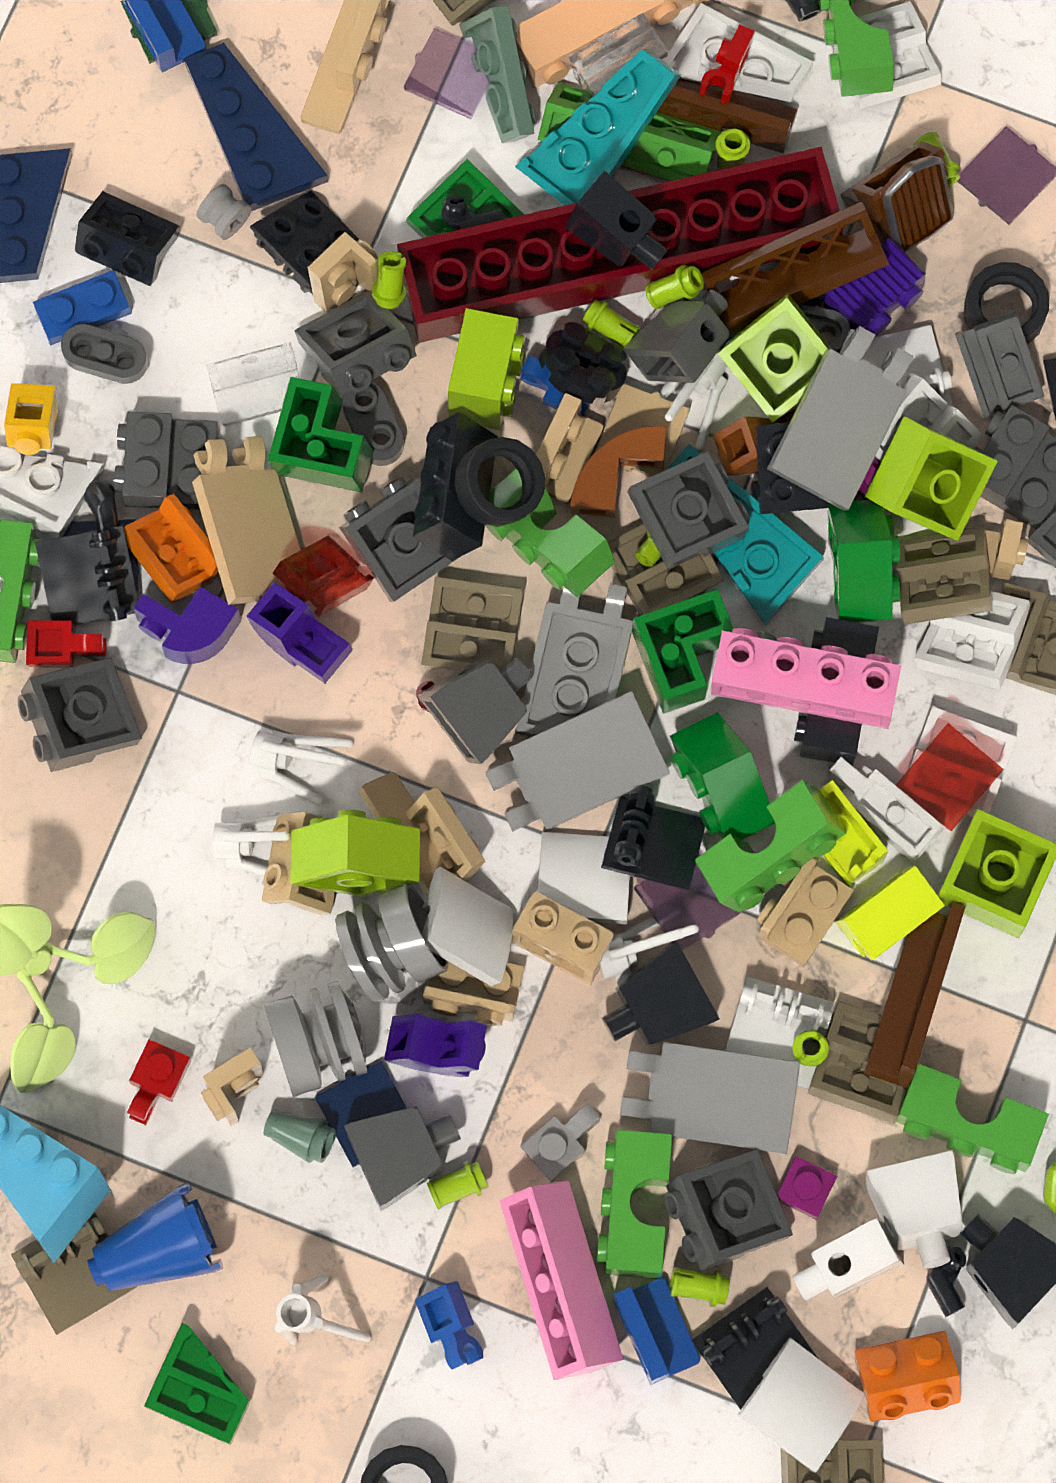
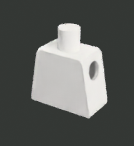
M953 1150L868 1170L865 1184L867 1193L895 1249L905 1250L918 1247L924 1268H935L948 1263L950 1256L945 1240L960 1235L962 1225Z
M875 1218L812 1252L811 1255L816 1264L793 1275V1279L805 1301L828 1289L832 1296L837 1298L904 1264L882 1222ZM845 1256L849 1257L851 1261L850 1271L837 1276L834 1272L835 1261Z

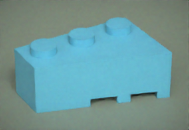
M0 1105V1190L52 1262L55 1263L111 1189L97 1166Z

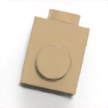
M1006 519L1001 532L984 529L990 577L1009 580L1015 565L1024 564L1028 539L1021 537L1023 522Z

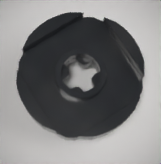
M568 322L564 325L563 329L553 332L539 355L541 368L546 363L547 369L552 373L548 379L550 383L561 393L576 397L582 403L593 404L596 398L605 397V402L613 400L626 380L627 370L624 362L627 359V355L623 348L618 344L608 343L576 322Z

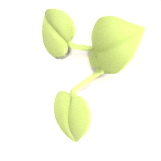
M26 904L0 905V975L18 973L17 978L25 984L44 1018V1024L31 1023L25 1026L14 1042L10 1066L12 1082L17 1091L29 1093L56 1079L66 1070L75 1051V1037L72 1030L64 1024L54 1025V1017L32 981V975L44 973L50 966L51 955L54 954L84 965L95 964V978L102 984H116L125 981L143 966L151 952L155 938L154 920L133 912H122L108 917L99 925L92 937L91 950L93 955L85 956L57 947L48 941L52 932L49 916L38 907Z

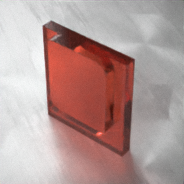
M947 723L896 783V786L949 831H952L1004 769L952 725Z

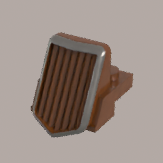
M924 141L919 142L912 148L906 149L840 194L846 208L863 202L869 218L876 222L884 240L891 238L904 252L929 239L952 221L954 217L946 179L948 173L944 159L945 153L942 148Z

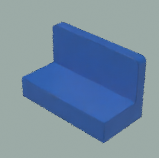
M122 0L162 73L185 62V57L206 50L205 42L181 0Z
M664 1278L656 1279L633 1290L632 1287L615 1293L613 1296L615 1306L650 1385L700 1363V1356L691 1341L692 1338L674 1298L669 1296L670 1289Z

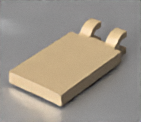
M246 437L243 440L244 448H235L231 452L236 466H226L228 453L224 439L208 440L205 443L206 450L197 451L193 455L201 475L192 484L228 605L258 602L274 582L297 598L305 597L313 589L278 474L274 469H264L266 449L263 437Z

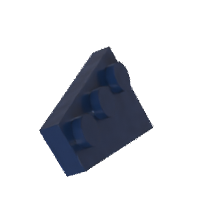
M71 148L0 155V283L39 279L51 235V225L55 210L60 203L63 181L72 159Z

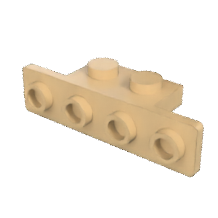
M390 0L343 1L300 116L302 123L336 134L342 132L360 81H366L373 60V56L370 54L374 43H380L384 35L387 23L385 14Z
M391 772L363 784L359 789L360 795L375 818L395 817L402 820V825L420 828V882L418 885L425 895H427L436 868L442 867L467 882L486 862L480 853L477 843L469 836L456 816L454 808L446 801L438 787L425 791L415 802L395 772Z

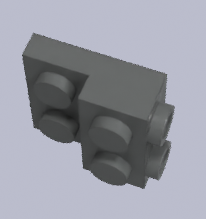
M370 290L294 330L299 344L316 361L322 377L329 385H333L340 397L349 392L364 391L369 387L373 379L388 371L398 372L403 370L408 365L410 359L417 356L408 329L389 309L382 308L376 303Z
M1011 405L1006 414L997 411L985 431V434L991 438L984 450L975 447L976 450L998 461L980 497L1037 530L1047 520L1056 505V437L1048 433L1050 426Z
M128 412L127 424L119 423L117 430L118 450H125L124 465H116L114 473L115 492H122L125 507L160 508L165 497L175 494L182 505L188 509L200 510L192 482L201 475V471L198 469L193 455L197 451H205V443L208 440L218 439V422L173 419L172 413Z
M708 451L630 486L627 491L668 570L701 554L706 557L741 541L750 529L748 526L749 516L744 505L739 500H734L727 487L729 480L725 469L719 462L714 463Z
M403 476L384 486L380 490L384 498L372 506H369L365 500L348 510L344 514L348 522L339 527L362 564L367 565L390 602H395L455 561H451L413 537L416 518L415 508L418 504L421 482L419 479H411L406 482Z
M112 657L30 677L21 690L22 695L18 696L19 713L25 722L32 721L37 736L33 737L35 756L39 762L47 761L50 772L92 762L96 755L138 745L142 739Z
M758 1149L679 1175L665 1185L668 1191L664 1196L666 1210L671 1218H679L686 1235L682 1238L684 1254L690 1262H697L700 1271L738 1259L746 1253L780 1242L793 1235Z

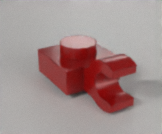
M739 24L732 40L724 38L715 62L722 65L717 69L707 71L703 75L699 89L700 95L705 96L710 86L717 85L723 89L720 103L727 104L730 101L734 86L750 54L755 30Z
M27 620L26 665L28 667L71 668L73 667L74 655L105 657L107 655V638H103V634H75V623L73 621Z
M148 1039L129 1079L131 1085L140 1088L127 1111L130 1114L129 1119L146 1126L159 1097L171 1102L173 1101L191 1063L189 1056Z

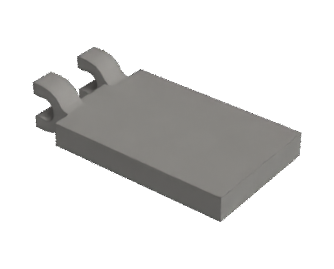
M861 326L857 327L856 331L854 329L849 331L840 353L832 349L826 350L767 467L768 470L843 511L849 510L907 393L905 389L896 384L914 357L900 348H896L894 352L890 350L884 358L881 369L862 359L875 334Z
M610 583L604 610L579 605L582 593L576 597L565 587H563L560 604L546 601L530 669L532 679L527 682L523 699L527 712L518 722L516 733L533 737L617 698L633 629L632 620L621 618L628 587Z
M632 691L509 747L514 760L486 771V776L493 791L517 781L527 804L504 813L512 832L539 819H542L546 830L552 829L626 795L640 785L650 784L670 774Z
M663 1042L661 1055L629 1051L626 1069L651 1073L648 1100L622 1096L620 1115L651 1119L650 1132L672 1134V1137L787 1154L800 1062Z

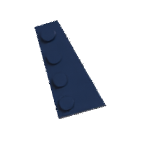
M224 43L184 58L185 66L242 200L251 206V211L328 182V175Z

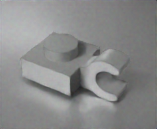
M587 1103L565 1125L556 1116L552 1117L520 1147L552 1182L586 1152L578 1140L601 1121L599 1119L600 1116Z

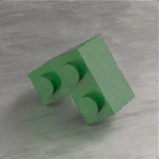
M290 377L268 456V462L279 476L363 493L374 451L364 436L335 430L343 401L333 385Z
M871 500L853 501L849 510L844 511L831 503H827L828 544L833 560L834 605L838 619L850 622L892 620L893 602H900L898 575H892V563L900 562L899 538L894 536L892 515L885 516L883 507Z
M718 589L633 619L632 634L663 714L705 700L707 683L697 656L717 650L722 631L732 632L734 629Z
M718 712L670 735L675 749V753L670 755L671 762L678 776L681 779L687 778L697 799L702 798L705 808L700 810L699 813L706 829L711 835L717 832L723 839L731 833L743 840L775 824L772 815L766 807L770 803L751 751Z

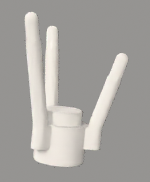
M718 354L714 356L695 383H686L665 415L667 421H672L693 390L699 393H706L708 389L711 390L695 447L697 451H702L705 447L720 394L728 382L722 376L727 365ZM667 382L659 391L661 398L666 399L681 382Z
M276 730L272 734L258 731L252 743L249 764L261 768L260 777L273 780L315 804L322 805L324 799L321 796L278 772V769L287 770L292 757L345 766L347 759L344 757L293 747V744L350 748L353 746V741L336 737L287 734Z
M319 810L308 811V813L322 817V813ZM278 815L246 820L230 819L229 823L216 822L212 837L213 858L225 859L226 868L243 869L264 876L268 867L245 860L243 855L251 856L253 842L287 841L290 839V834L288 832L252 830L275 826Z
M675 906L621 933L614 934L600 963L604 979L616 977L617 984H621L636 972L631 971L630 968L639 966L636 957L637 952L695 934L699 931V927L691 925L635 943L632 942L631 938L678 915L680 908Z
M325 1274L317 1276L302 1285L294 1284L292 1294L282 1298L277 1306L276 1316L278 1322L275 1324L274 1330L277 1333L283 1334L291 1345L297 1343V1337L294 1332L304 1334L310 1333L314 1329L325 1330L365 1343L371 1340V1336L368 1333L328 1321L321 1317V1307L315 1299L308 1296V1293L321 1287L328 1281V1276Z

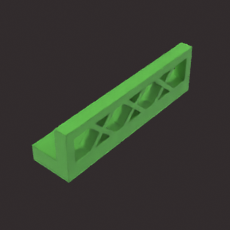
M558 82L546 102L538 140L543 141L551 132L558 130L573 116L572 113L584 102H588L597 93ZM656 112L621 166L670 181L708 173L712 156L716 150V140L722 131Z

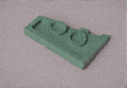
M508 5L492 7L459 24L463 37H472L477 54L473 55L471 59L476 73L482 72L488 81L486 101L502 143L515 142L535 134L533 128L535 113L531 103L528 102L524 85L526 69L524 63L519 59L517 51L516 22L510 17Z

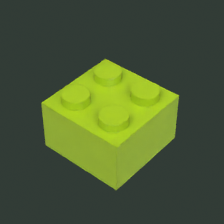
M787 294L725 343L717 354L773 423L802 400L826 350L832 348L791 296Z
M466 308L448 386L449 417L460 411L481 426L495 430H501L504 416L512 417L516 398V391H514L516 376H521L525 351H523L525 335L518 334V318Z
M904 416L865 497L894 514L958 541L998 461L965 443Z
M977 809L938 897L949 908L953 902L966 906L965 915L1019 939L1027 926L1056 860V843Z
M342 810L338 812L337 818H314L310 820V825L291 830L290 884L364 897L395 889L405 883L415 884L420 882V828L402 825V820L399 818L379 817L370 819L366 818V812L361 810Z

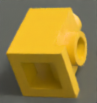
M11 383L4 422L7 447H14L16 451L25 455L36 454L40 449H51L55 422L58 419L55 386ZM22 403L43 404V407L23 406Z

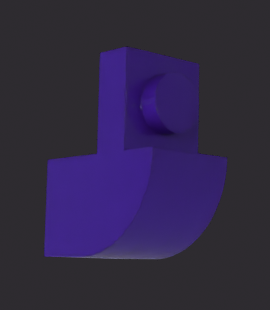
M276 582L271 585L246 615L255 632L277 654L294 667L299 665L324 684H326L353 651L349 642L315 619L309 605Z
M202 587L198 589L181 616L145 594H142L133 608L137 621L140 622L138 625L140 630L158 641H161L164 636L166 639L162 644L165 658L181 664L200 663L217 655L225 647L241 623L239 611L236 607L228 605L226 601Z
M419 1014L392 1016L384 1061L423 1072L453 1077H469L470 1071L479 1070L480 1061L484 1057L486 1050L484 1039L487 1025L475 1021L445 1023Z

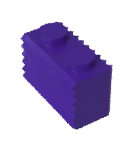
M887 238L881 244L889 262L888 266L825 294L823 304L825 309L841 313L848 320L850 330L854 329L856 331L857 327L861 326L877 336L892 321V318L889 316L899 306H902L905 310L910 308L924 293L921 287L923 286L926 274L891 238Z

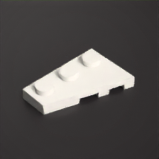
M700 3L663 61L681 74L680 79L701 83L702 77L707 71L717 69L722 65L715 62L719 48L724 38L732 40L739 24H742ZM755 31L750 54L733 90L792 102L810 74L813 61Z
M0 446V511L22 522L32 523L34 528L53 538L62 537L85 502L84 494L87 486L91 482L99 480L104 472L103 463L87 461L86 465L64 461V457L47 454L46 458L25 455L16 451L15 448Z

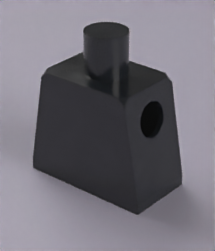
M605 170L578 201L565 225L566 229L621 267L633 255L653 270L669 250L649 234L657 221L656 216Z
M678 942L665 947L619 984L615 989L624 1006L602 1017L606 1029L615 1042L638 1030L647 1045L700 1028L720 1019Z
M978 1213L960 1233L980 1252L966 1270L1007 1325L1013 1329L1056 1284V1243L1015 1217L998 1232Z

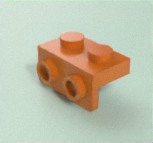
M175 494L165 497L158 510L124 526L128 548L171 604L192 594L200 587L203 588L211 584L219 572L208 537L195 522L192 512L182 505Z
M945 1331L854 1350L855 1363L866 1396L867 1413L871 1422L884 1419L895 1420L907 1414L930 1409L941 1410L961 1401L960 1375Z

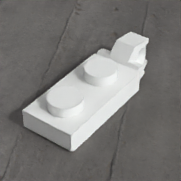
M840 757L827 774V777L843 790L842 793L868 826L913 864L945 828L877 769L872 771L864 766L860 771H857Z

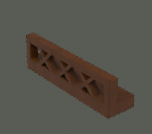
M679 78L657 111L722 132L734 128L742 130L747 134L750 144L784 154L798 109L733 90L730 101L727 104L720 103L723 93L721 87L710 86L705 96L699 94L701 83Z
M860 202L704 271L701 275L707 290H715L727 301L728 307L720 315V320L729 330V335L743 330L787 294L799 305L888 266L889 262L863 202ZM859 219L861 220L864 227L863 230L849 236L839 235L844 226ZM812 240L821 242L816 251L809 254L799 253L803 244ZM769 259L781 260L778 267L771 271L764 272L758 270L760 265ZM731 276L741 278L737 286L721 293L715 284Z
M953 902L947 915L936 912L907 934L864 1074L908 1088L917 1068L966 906Z

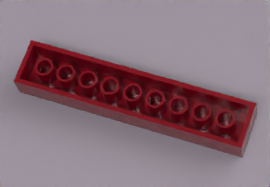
M822 146L630 190L629 192L657 218L649 234L669 249L653 270L633 255L622 267L618 266L566 229L565 225L577 203L397 244V252L402 254V258H406L403 284L406 287V297L418 343L460 334L466 308L514 317L520 320L590 304L596 299L603 301L645 291L647 283L675 273L676 268L681 265L695 266L702 273L839 212L840 209ZM844 227L841 229L839 235L843 234ZM812 240L801 246L799 253L806 254L816 251L821 242ZM772 258V259H769V260H767V261H765V262H763V263L775 261V260H777V259H773V258Z

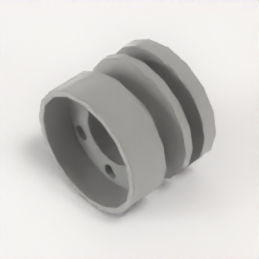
M408 883L380 895L378 901L381 918L368 904L362 903L356 908V916L353 912L347 910L338 914L335 919L336 931L345 961L365 994L376 1003L388 998L389 988L395 993L404 991L406 984L403 968L416 982L422 983L446 972L449 967L447 960L430 951L422 936L429 912L422 908L424 904L423 899L415 888Z
M339 981L327 984L333 1004L325 1007L322 1005L317 988L310 989L312 1011L302 1013L292 995L263 1004L293 1097L322 1088L320 1066L329 1064L339 1082L346 1080L340 1061L344 1058H351L357 1076L368 1073L366 1067L367 1045L354 1004L353 1002L351 1003L341 989Z

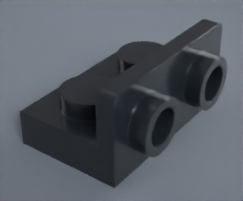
M102 191L78 222L75 252L129 278L151 286L156 280L159 262L178 238L180 226Z

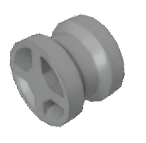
M221 184L204 198L197 210L196 216L203 223H211L215 227L216 234L223 240H226L237 233L244 225L252 208L244 200L237 201L233 197L232 190L227 185Z

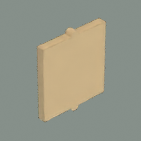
M623 384L596 451L611 439L630 430L648 426H666L664 469L624 466L626 472L635 470L651 477L661 473L668 468L690 408L682 406L674 419L667 421L665 415L673 402L661 398L659 392L650 394Z

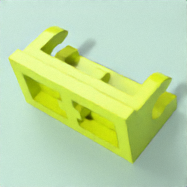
M831 780L820 791L843 826L846 834L836 841L835 847L823 855V857L844 884L851 887L882 864L888 850L835 782Z
M914 865L904 868L837 919L835 923L844 932L862 957L867 955L872 961L945 905Z

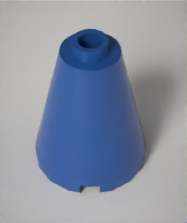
M188 1182L176 1187L92 1248L94 1257L87 1260V1263L97 1286L105 1283L109 1291L215 1273L223 1269L221 1258L212 1262L210 1254L214 1253L212 1249L217 1248V1245L198 1200L195 1199L188 1202L185 1194L192 1190Z

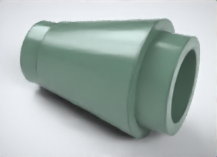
M273 1110L266 1120L263 1134L308 1163H311L313 1160L323 1163L332 1149L336 1130L327 1126V1121L324 1119Z

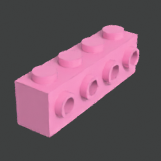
M735 628L732 632L722 631L712 677L711 695L889 729L901 665L892 664V659L882 655L869 654L866 658L848 655L847 650L836 646H822L820 650L804 647L803 642L794 638L779 637L777 641L759 638V634L752 630Z
M569 1181L531 1186L500 1200L553 1379L559 1380L592 1373L624 1360Z

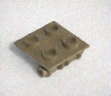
M95 1212L55 1263L52 1262L37 1239L11 1254L19 1273L28 1284L56 1335L138 1287L109 1291L105 1283L99 1286L96 1285L87 1260L94 1257L92 1248L107 1238L108 1234Z

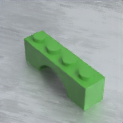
M819 0L820 11L828 10L829 19L823 20L824 39L826 46H834L835 54L828 55L831 81L839 80L841 97L893 91L894 64L888 30L871 26L859 19L851 9L856 0Z

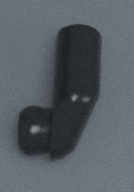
M456 195L447 197L444 200L441 211L445 224L455 231L504 220L501 209L476 214L467 207L462 197Z
M95 480L91 482L86 488L84 500L95 516L97 530L119 526L114 487L107 481Z
M956 1245L947 1247L950 1261L942 1266L929 1268L926 1276L927 1285L945 1318L966 1307L954 1286L961 1267H964L966 1264L965 1252Z

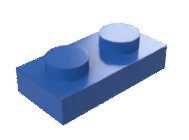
M114 270L33 301L34 308L50 346L61 342L65 332L75 325L88 324L99 327L131 314L129 304Z

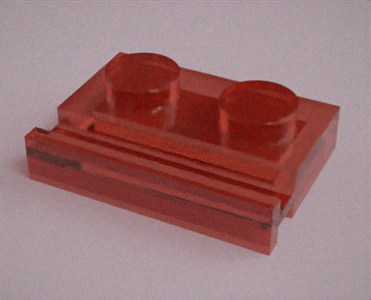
M329 535L281 560L272 573L285 585L290 593L304 603L310 601L317 607L314 613L318 617L366 591L374 579L371 574L364 576L358 570L360 564Z

